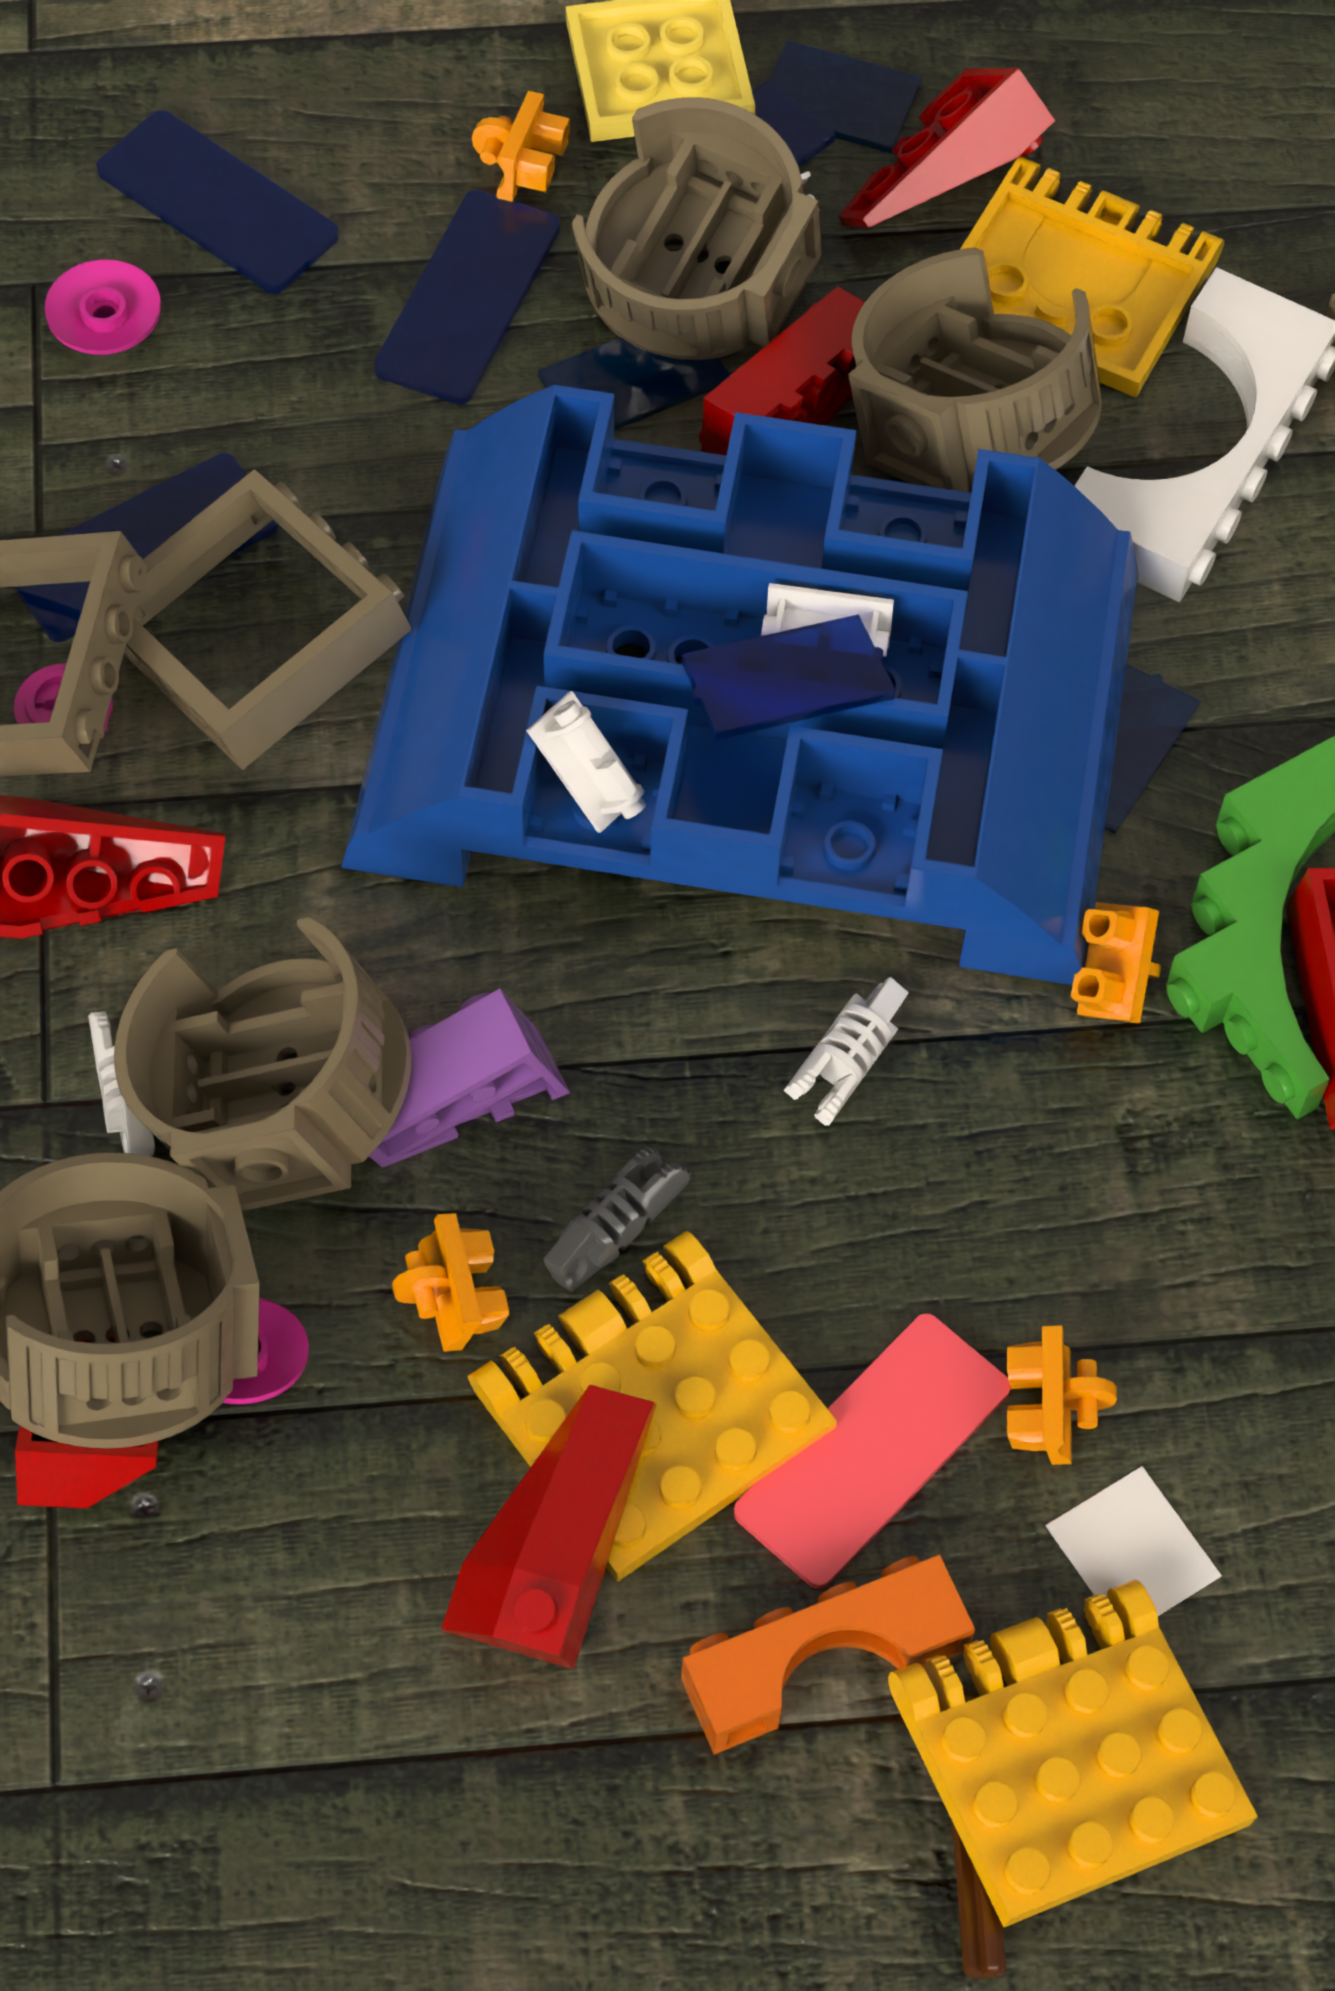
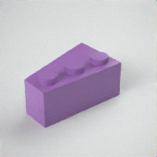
M500 988L492 993L475 995L466 1000L460 1006L457 1013L435 1025L421 1026L408 1034L411 1045L412 1066L407 1094L388 1134L369 1157L383 1168L458 1138L455 1126L490 1112L495 1122H499L514 1116L512 1103L547 1090L551 1100L570 1093L540 1031Z

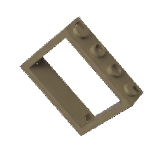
M255 469L143 559L148 567L144 580L146 586L141 591L133 619V634L127 642L124 655L241 770H244L412 630L398 603L405 596L394 581L385 573H381L377 578L369 572L371 567L367 560L352 543L347 541L343 546H340L335 541L337 538L333 530L317 512L312 511L309 515H305L301 511L302 505L297 497L282 481L272 485ZM274 520L361 600L228 709L143 625L270 521Z
M121 531L0 540V588L90 581L50 722L0 725V776L91 772L99 740L104 737V722L111 697L118 687L119 669L125 647L133 634V619L141 591L146 586L144 580L148 567Z

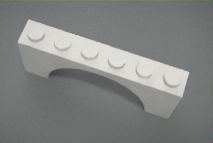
M1217 267L1191 305L1183 343L1207 356L1230 379L1241 398L1247 421L1246 433L1238 444L1220 460L1191 474L1169 479L1140 480L1117 477L1087 466L1075 484V487L1118 530L1131 533L1138 569L1137 583L1179 603L1192 582L1201 586L1207 578L1216 558V553L1212 552L1218 540L1227 544L1231 539L1242 515V511L1237 509L1244 499L1252 503L1257 497L1267 475V470L1263 469L1268 459L1270 458L1277 462L1283 455L1293 431L1288 427L1294 418L1303 421L1307 416L1317 394V389L1313 387L1318 378L1327 382L1335 370V320Z

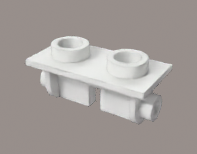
M769 583L767 615H764L761 640L773 641V648L786 647L816 652L819 638L830 640V654L866 658L867 661H873L874 655L884 657L887 655L890 645L894 600Z
M570 691L526 731L595 830L601 833L620 814L625 819H629L640 813L646 807V803L642 799L645 791L640 784H636L591 719L589 709L583 707L573 691Z

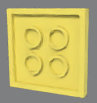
M611 0L565 6L566 23L591 142L634 137L632 117L636 110L668 99L682 97L710 98L734 104L755 114V102L730 0Z

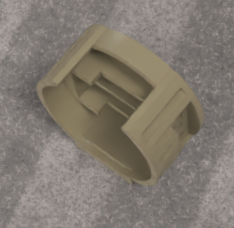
M700 97L668 99L637 109L632 117L638 159L623 167L604 186L590 211L586 230L583 216L577 214L572 222L582 275L593 307L605 324L624 341L639 350L662 358L680 361L716 359L743 350L749 340L765 347L778 335L822 255L818 200L803 194V182L798 164L785 141L769 124L748 110L728 102ZM671 239H679L684 243L678 251H669L665 248V245ZM701 250L706 251L709 254L708 258L704 262L698 263L697 257ZM722 261L731 262L724 274L718 273L715 270L718 263Z
M975 247L954 250L927 258L903 269L885 281L871 294L860 309L852 331V348L856 368L848 374L866 464L910 484L970 492L973 486L978 449L1040 458L1055 470L1068 462L1090 439L1098 424L1102 407L1094 339L1086 293L1077 288L1072 291L1076 324L1072 335H1070L1063 329L1040 319L1014 314H994L984 251Z
M310 917L298 919L297 926L327 961L302 958L273 962L237 977L217 991L177 948L167 950L149 967L136 985L124 1008L116 1034L114 1047L115 1074L121 1095L130 1111L170 1150V1156L180 1166L188 1168L206 1178L208 1188L235 1185L242 1211L351 1188V1164L364 1162L379 1146L394 1124L408 1090L412 1054L410 1039L403 1018L395 1005L338 938L324 925ZM297 1053V1058L284 1060L287 1055ZM291 1082L296 1088L289 1095L282 1096L283 1087Z
M93 1153L68 1157L40 1166L20 1176L0 1191V1401L10 1410L12 1421L44 1438L79 1447L110 1449L139 1446L169 1438L194 1426L223 1403L233 1391V1380L257 1377L260 1283L236 1186L208 1188L206 1178L188 1168L160 1158L131 1153ZM136 1235L144 1236L143 1239H135L130 1237ZM146 1331H157L161 1333V1335L151 1338H145L142 1336V1334ZM111 1336H114L115 1343H112L107 1339ZM86 1339V1340L92 1341L93 1343H85V1342H77V1341H78V1340Z

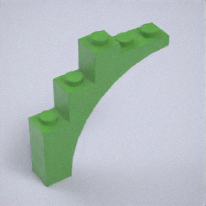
M1335 736L1225 794L1215 827L1217 828V834L1222 845L1234 856L1200 874L1191 902L1197 924L1210 936L1174 956L1166 983L1167 994L1175 1010L1185 1018L1190 1017L1201 1033L1210 1030L1222 1022L1224 1023L1225 1032L1231 1045L1240 1054H1247L1262 1073L1264 1086L1270 1096L1280 1104L1285 1103L1297 1120L1319 1107L1330 1079L1306 1043L1287 996L1280 953L1282 915L1287 893L1304 864L1335 832Z

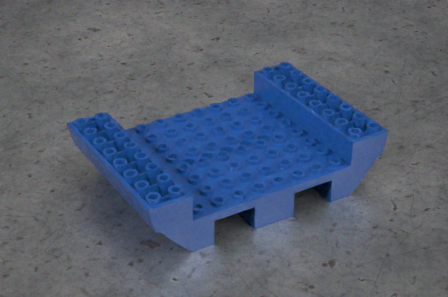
M552 385L524 397L487 417L468 431L455 429L441 465L404 613L412 630L402 637L396 645L341 868L464 887L471 853L474 851L963 929L964 936L959 967L1073 985L1074 974L1078 973L1082 967L1085 968L1089 945L1081 932L1085 911L1095 907L1138 582L1135 548L1129 531L1118 530L1072 483L1040 458L978 449L972 492H962L852 475L857 430L735 412L727 456L614 439L615 394L560 385ZM769 583L894 600L890 645L886 657L874 655L873 661H867L866 658L830 654V640L820 638L816 652L786 647L773 648V641L761 640L764 615H767ZM636 644L643 647L647 651V655L643 658L617 655L615 651L620 646ZM695 653L707 659L708 665L704 668L677 664L676 660L682 655ZM747 663H758L766 667L770 673L766 677L739 674L737 669ZM809 672H817L829 678L831 684L827 687L800 683L798 679ZM869 682H880L887 685L893 693L887 697L862 693L860 688ZM570 691H573L583 707L589 709L591 719L636 784H640L645 791L642 799L646 803V807L640 813L629 819H625L620 814L601 833L595 830L526 731Z

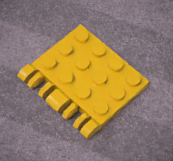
M1019 156L960 249L975 247L984 251L994 314H1014L1040 319L1072 335L1076 324L1072 291L1075 288L1084 291L1089 304L1099 382L1136 398L1202 283L1214 269L1225 240L1203 231L1190 253L1186 255L1194 234V227L1182 223L1173 234L1167 247L1154 242V239L1157 238L1162 226V214L1150 210L1136 233H1132L1131 230L1137 219L1140 205L1103 190L1088 214H1086L1084 210L1091 196L1092 185L1082 181L1078 182V185L1072 190L1064 205L1052 200L1060 185V172L1048 168L1033 190L1040 174L1041 165Z
M684 1231L663 1246L666 1257L673 1268L658 1252L653 1253L642 1261L649 1280L657 1286L660 1293L667 1300V1303L655 1311L651 1312L645 1298L636 1285L624 1274L608 1283L615 1300H617L624 1309V1312L634 1323L628 1329L620 1313L604 1293L598 1289L558 1315L565 1333L584 1357L579 1362H576L568 1345L550 1324L534 1332L539 1349L559 1372L558 1376L546 1384H541L528 1359L516 1347L510 1348L500 1355L503 1366L524 1394V1399H519L513 1385L501 1369L491 1360L468 1375L470 1385L478 1398L530 1467L589 1385L655 1402L656 1408L606 1565L607 1570L616 1582H619L740 1498L752 1485L835 1429L837 1425V1420L719 1274L707 1251L689 1231ZM678 1274L687 1284V1286L689 1287L688 1289L685 1290Z
M1136 1579L1110 1588L1107 1591V1598L1105 1594H1096L1084 1599L1083 1611L1086 1615L1085 1618L1088 1621V1625L1092 1628V1633L1101 1649L1087 1655L1085 1637L1080 1627L1077 1626L1072 1613L1067 1608L1063 1610L1060 1608L1047 1613L1046 1625L1040 1618L1034 1617L992 1633L990 1636L991 1651L988 1648V1644L984 1643V1640H976L963 1645L965 1665L980 1697L965 1702L962 1683L957 1673H955L953 1665H951L945 1655H936L926 1659L925 1669L921 1664L914 1663L889 1673L888 1683L892 1697L1003 1928L1246 1828L1258 1817L1159 1628L1157 1609L1143 1584ZM1059 1656H1060V1658H1061V1660H1062V1662H1063V1665H1061V1666H1060ZM1002 1676L1007 1684V1687L1003 1686Z

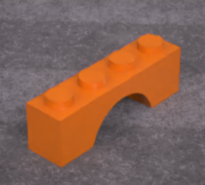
M940 1554L920 1562L917 1556L903 1558L886 1567L881 1572L882 1578L860 1587H857L853 1581L838 1584L823 1592L818 1597V1603L795 1613L791 1607L779 1608L760 1617L754 1623L755 1629L733 1638H729L727 1633H718L694 1644L689 1650L691 1655L683 1657L681 1680L713 1754L715 1755L778 1729L782 1710V1690L786 1681L801 1663L819 1652L844 1647L863 1649L881 1656L897 1669L914 1663L921 1664L925 1669L926 1659L936 1655H945L947 1659L964 1653L963 1645L972 1641L975 1627Z

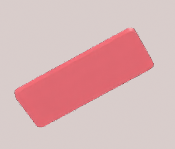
M919 1315L828 1408L837 1420L836 1428L752 1485L735 1504L734 1517L736 1521L810 1587L814 1589L826 1588L1007 1399L1011 1389L1008 1377L934 1315Z

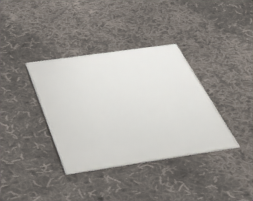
M1143 1466L1045 1525L1094 1595L1105 1594L1107 1598V1591L1110 1588L1136 1579L1147 1590L1157 1609V1616L1222 1577Z

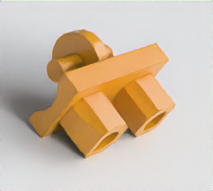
M528 90L513 123L507 116H499L498 118L488 117L477 123L473 131L472 143L480 154L482 162L488 165L496 162L503 170L504 176L497 189L498 199L513 202L520 186L546 193L554 173L555 155L563 156L569 142L570 118L543 112L544 94Z
M1096 902L1095 909L1085 911L1081 934L1085 937L1086 942L1089 943L1085 968L1082 967L1078 973L1074 974L1071 991L1072 999L1078 1002L1077 1015L1140 1024L1148 978H1159L1161 970L1160 964L1151 962L1159 916L1158 910L1148 907Z
M456 1213L437 1214L434 1219L436 1230L431 1235L421 1239L418 1244L419 1250L405 1255L408 1270L393 1280L392 1289L394 1297L398 1302L416 1303L420 1318L428 1319L435 1316L443 1352L461 1351L473 1334H481L499 1329L509 1316V1307L505 1291L500 1286L474 1288L471 1274L486 1273L493 1264L494 1248L489 1230L460 1229Z
M1062 1325L1042 1326V1341L1007 1347V1373L1011 1389L1042 1388V1404L1008 1406L1007 1436L1012 1449L1047 1451L1051 1465L1072 1464L1071 1409L1077 1410V1426L1079 1428H1096L1098 1426V1410L1110 1408L1116 1404L1117 1386L1112 1381L1097 1377V1362L1092 1359L1077 1361V1377L1071 1378V1351L1068 1346L1064 1345Z

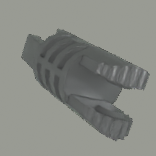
M645 1146L609 1181V1189L602 1188L595 1198L589 1201L583 1208V1213L577 1214L570 1221L569 1225L560 1235L558 1242L545 1256V1265L554 1281L570 1292H573L600 1269L612 1263L619 1256L618 1249L625 1250L644 1231V1225H650L675 1197L689 1184L691 1173L683 1166L673 1162L670 1165L666 1164L662 1168V1155L653 1148Z

